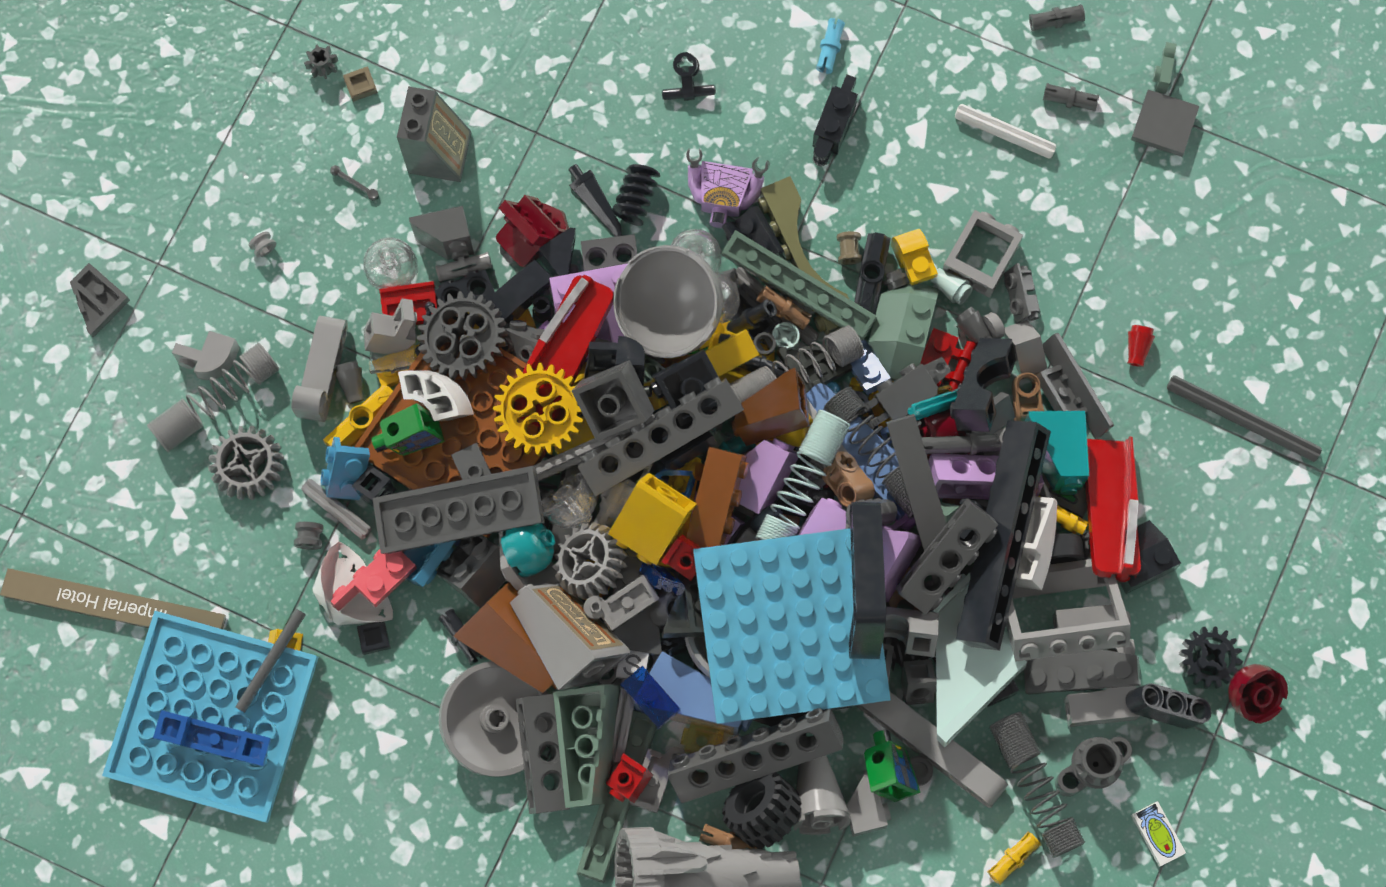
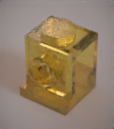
M691 721L690 728L684 727L680 744L685 745V752L694 753L704 747L696 743L699 737L707 739L708 742L705 746H715L723 742L725 729Z

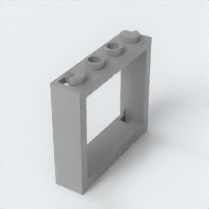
M1091 559L1049 565L1042 590L1022 588L1015 585L1012 599L1106 586L1116 617V621L1021 633L1012 600L1006 627L1015 662L1130 646V622L1115 574H1112L1110 578L1095 575L1092 570Z

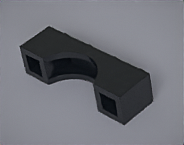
M980 338L976 349L972 350L970 365L965 368L963 383L959 384L957 398L950 407V416L955 420L957 431L990 432L996 416V409L992 392L985 389L994 382L1010 378L1016 362L1012 339Z

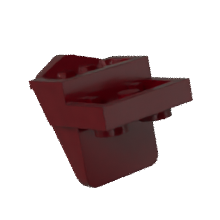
M524 195L518 203L504 200L498 207L505 215L503 218L506 224L497 233L496 241L522 267H526L534 260L539 259V248L569 229L566 215L562 210L542 203L536 197Z

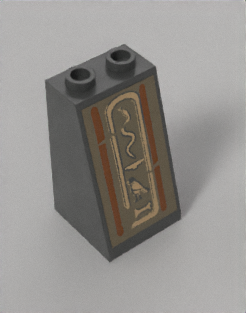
M408 86L397 133V140L408 173L461 182L472 133L471 130L436 91Z

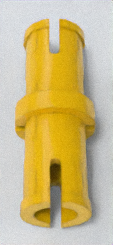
M1028 831L1016 845L1004 851L1005 855L987 871L988 875L997 884L1001 885L1012 872L1024 865V861L1033 851L1041 846V843Z

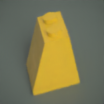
M648 473L636 484L608 534L617 540L616 545L623 549L629 547L635 551L637 558L648 565L652 563L657 565L666 554L697 503Z

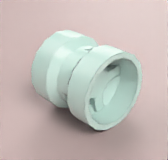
M789 322L778 324L772 332L776 341V354L777 349L781 347H786V350L797 349L799 345L798 328Z

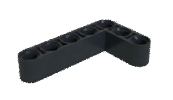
M851 502L850 538L853 615L849 635V658L880 659L886 625L881 502Z

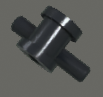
M682 52L674 58L673 68L681 76L682 88L663 89V100L684 98V101L695 100V97L716 94L714 84L694 86V77L700 69V64L696 57L691 53ZM685 59H688L693 64V66L688 68V72L680 68V65L685 63Z

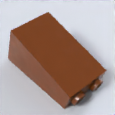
M508 582L454 637L538 691L544 693L550 686L556 689L554 681L510 604L518 596L517 592L519 590L516 591L513 585Z

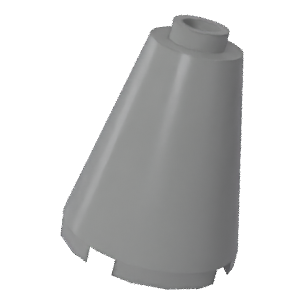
M825 755L799 764L796 791L799 793L802 803L800 805L801 813L797 816L798 820L793 825V829L796 831L799 828V832L805 835H821L830 833V828L838 826L839 830L849 826L851 816L828 757Z

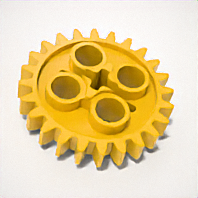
M542 363L538 364L537 371H533L530 364H528L527 373L525 374L521 370L516 369L518 377L514 379L508 375L507 379L510 385L500 384L499 386L503 390L504 395H495V398L501 402V405L494 406L493 410L501 413V415L494 418V421L504 424L498 429L499 433L509 432L505 441L509 443L516 440L514 444L516 450L525 445L524 451L528 455L532 448H535L538 456H541L543 448H546L547 452L552 455V446L555 445L562 451L563 440L570 444L572 443V439L569 436L570 433L580 434L575 425L584 424V420L578 417V414H582V411L572 393L575 386L570 387L574 378L570 376L564 380L565 371L563 369L554 374L555 368L553 365H550L547 371H544ZM543 384L552 385V392L547 397H541L538 394V390ZM556 397H562L561 401L548 405L549 403L554 401ZM526 398L528 401L526 408L521 411L514 410L515 400ZM539 403L544 407L543 415H539L537 412L534 413L536 411L535 406ZM558 408L565 409L566 416L562 421L556 422L552 420L554 410ZM531 414V415H530L529 417H527L523 422H521V423H518V422H517V420H518L520 417H524V416H527V415ZM532 422H538L541 424L540 432L534 436L527 433L528 425Z

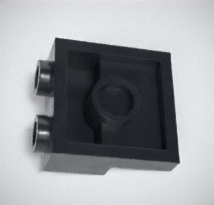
M701 350L681 362L674 363L652 375L651 377L654 382L650 386L657 399L663 397L666 405L672 410L681 405L679 399L694 391L698 395L705 391L704 385L717 378L718 375L705 350ZM706 398L701 403V410L708 413L717 408V402L712 398ZM680 413L676 417V423L680 427L693 420L688 413Z

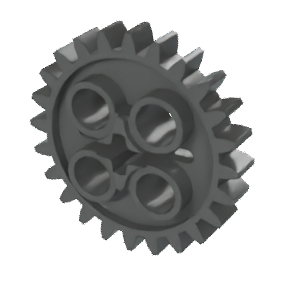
M459 291L457 299H453L451 294H448V302L444 303L441 299H437L439 305L437 309L432 306L428 307L432 315L422 316L427 324L418 326L423 335L417 336V340L423 344L418 349L422 354H425L423 357L424 361L427 364L431 363L430 368L434 372L439 369V374L445 376L449 372L450 378L454 381L457 375L460 374L461 378L466 381L468 373H471L476 379L478 377L477 370L481 369L484 373H488L486 367L488 363L493 366L497 365L493 357L503 356L498 348L507 346L506 341L501 337L507 336L508 332L505 328H502L506 325V321L504 318H500L502 315L499 308L494 309L495 305L491 300L486 303L483 295H480L476 300L473 292H470L468 297L465 298L463 293ZM458 317L454 324L447 325L450 318ZM485 321L480 329H473L477 322ZM451 343V347L448 350L440 351L442 345ZM478 347L474 355H467L470 348Z

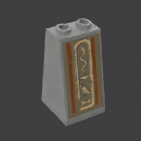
M546 582L538 586L528 584L522 587L517 592L518 596L510 602L558 690L595 684L631 653L629 648L609 630L600 618H588L583 610L584 602L579 597L569 594L568 591L560 586V583L552 584L551 582Z

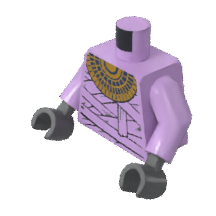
M688 148L686 153L687 160L690 162V165H688V187L694 200L701 204V211L711 213L709 224L716 228H722V225L727 221V216L739 217L741 210H747L759 198L760 188H762L764 182L763 173L769 169L770 162L766 161L765 169L757 167L759 157L753 161L752 169L702 161V164L699 165L703 156L701 148H699V157L695 159L690 157V148Z

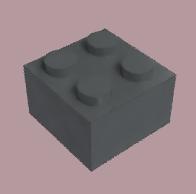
M630 360L581 380L572 390L596 441L646 422L655 411Z

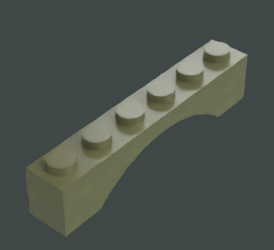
M791 176L760 188L758 204L762 213L768 214L771 220L769 225L775 236L779 237L784 250L782 253L783 258L786 261L790 260L791 264L849 299L846 293L824 281L811 267L803 253L797 229L801 197ZM815 313L814 322L820 333L824 331L825 336L841 329Z

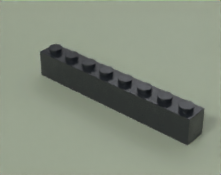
M1008 420L1006 430L1003 433L1002 447L996 462V472L990 488V497L986 513L998 523L996 527L997 532L990 542H984L978 549L979 555L974 561L970 572V582L967 594L964 597L962 616L957 626L956 640L970 647L998 651L1001 648L1051 434L1050 430L1037 422Z

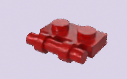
M933 328L920 364L924 366L941 357L947 365H949L951 358L958 360L955 371H951L942 379L950 383L947 389L950 392L958 389L959 384L963 383L965 368L969 366L972 350L976 349L977 344L967 341L964 349H958L956 345L959 337ZM942 380L937 384L938 389L940 387Z

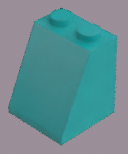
M1029 411L1025 421L1037 422L1051 431L1042 472H1044L1053 491L1060 490L1062 495L1077 494V490L1083 488L1089 477L1085 411Z

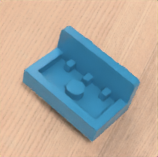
M333 437L332 446H327L325 461L328 463L327 469H322L320 479L321 486H325L326 497L360 500L359 494L352 485L367 469L370 457L369 448L341 446L340 437Z
M455 541L404 551L403 553L417 568L406 579L412 584L421 587L431 583L437 574L435 569L440 562L446 561L452 554V546Z

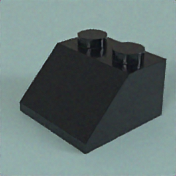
M1150 520L1137 526L1141 569L1136 578L1135 575H1130V579L1127 582H1119L1125 594L1175 571L1181 564L1168 538ZM1127 531L1125 532V542H1124V545L1126 544V534H1127Z

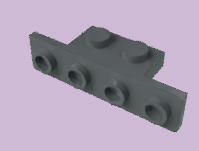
M1055 333L1043 343L1044 353L1053 367L1043 370L1036 375L1040 381V387L1054 411H1085L1086 423L1094 437L1098 439L1108 432L1114 424L1059 333Z

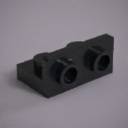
M752 206L735 222H726L722 225L728 241L736 230L777 256L784 252L759 206Z

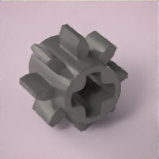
M317 44L311 52H306L309 61L304 62L307 70L312 69L311 74L313 78L319 75L327 79V75L331 72H337L333 63L338 62V57L336 54L331 55L330 46L322 48Z

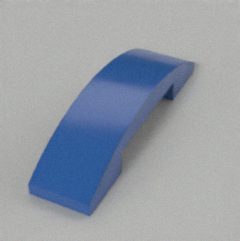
M163 710L160 712L153 736L154 739L263 767L272 739Z

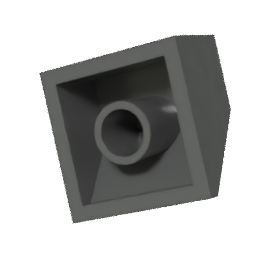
M463 206L409 217L415 240L443 258L458 261L459 257L464 256V258H468L469 255H474Z

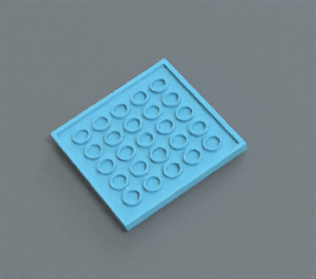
M850 528L693 549L716 724L808 712L817 708L823 710L891 700L883 643L880 659L849 658V635L853 615Z
M154 611L102 776L268 823L319 657L286 647L244 713L235 706L274 644ZM161 710L272 738L264 767L154 739L153 736Z

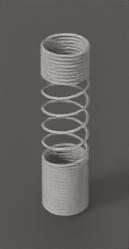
M846 325L844 328L824 336L823 347L817 342H812L810 353L804 348H799L797 359L787 354L785 366L779 361H774L772 371L767 366H764L729 384L740 403H742L777 379L774 369L775 363L780 364L787 372L789 370L787 365L788 357L793 358L797 362L805 381L810 384V378L800 361V351H804L810 356L817 374L823 377L822 370L813 356L812 346L816 344L823 350L830 368L835 371V365L825 348V339L835 362L839 366L844 367L846 364L854 362L859 358L861 359L864 356V348L858 334L851 326Z
M257 342L253 348L248 349L246 353L244 352V354L239 356L245 367L238 361L233 360V366L244 386L227 370L221 369L222 376L233 396L216 379L210 377L211 386L221 404L207 390L198 386V391L209 412L192 396L186 395L190 407L184 399H181L174 406L172 405L170 409L165 410L161 416L158 415L154 421L152 420V422L147 424V427L167 452L174 449L176 445L181 444L183 440L190 437V435L192 436L194 432L199 431L203 427L202 421L190 399L212 419L215 418L214 413L202 391L221 409L226 410V406L213 381L235 402L238 401V398L225 373L246 393H249L250 390L236 364L260 385L268 377L273 376L275 372L279 371L275 361L260 343Z

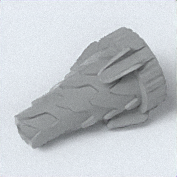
M653 827L622 828L617 837L615 887H802L795 851L769 852L755 848L732 849V845L707 846L702 844V842H684L654 831Z

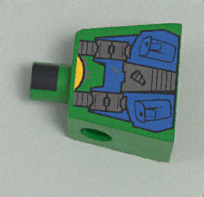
M417 403L381 420L382 433L372 437V444L378 453L390 449L399 455H407L445 442L440 422L434 421L431 412Z
M889 730L875 732L873 734L875 746L866 749L864 752L871 792L893 802H898L921 793L906 748L892 742Z

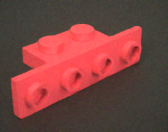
M379 549L373 557L374 560L367 567L362 566L353 575V580L346 587L342 585L334 592L331 604L340 611L360 592L377 607L417 569L416 565L402 551L384 555L381 554Z

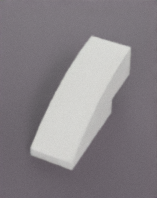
M1037 496L1035 498L1015 584L1017 587L1036 590L1043 589L1055 539L1057 500L1055 498Z

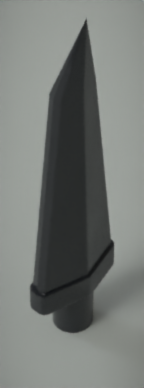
M577 164L571 166L568 171L575 179L569 185L572 191L581 198L615 237L622 236L621 224L613 213L592 170L583 173Z

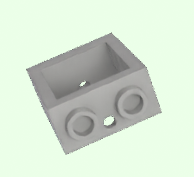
M974 210L945 261L943 270L968 280L969 285L974 290L990 298L1017 251L1023 234L1019 233V230L1010 224L1003 225L996 221L987 212L980 213ZM975 225L1011 243L992 277L957 259Z

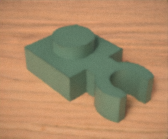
M1166 42L1162 52L1161 65L1155 66L1152 79L1153 82H1157L1155 92L1166 94L1177 46L1175 43Z

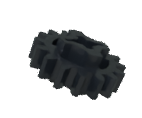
M1214 626L1211 632L1208 633L1207 628L1202 627L1200 635L1195 631L1190 634L1192 641L1189 639L1183 641L1182 644L1187 649H1182L1179 652L1180 656L1185 657V660L1179 665L1180 667L1188 668L1185 677L1191 675L1195 677L1194 685L1203 681L1204 689H1208L1211 683L1218 689L1222 686V681L1229 684L1231 681L1230 675L1234 676L1239 671L1235 666H1240L1243 660L1236 658V656L1242 652V649L1234 648L1233 645L1237 641L1236 638L1227 639L1229 631L1226 630L1222 634H1218V628ZM1209 640L1217 641L1220 644H1212ZM1194 647L1196 648L1195 651L1197 653V660L1195 663L1193 661L1192 656ZM1213 653L1216 658L1208 662L1206 660L1207 655ZM1226 653L1229 656L1228 667H1226L1227 664L1224 662ZM1202 670H1203V671H1209V672H1211L1214 676L1206 675V674L1202 673L1201 671H1202Z

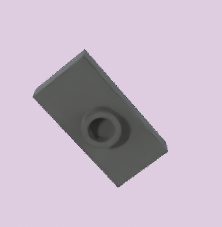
M477 443L452 454L462 480L492 474Z

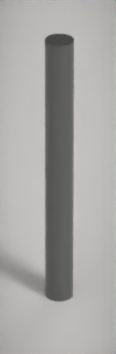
M298 609L295 610L235 706L237 709L244 713L246 712L306 616L305 613Z

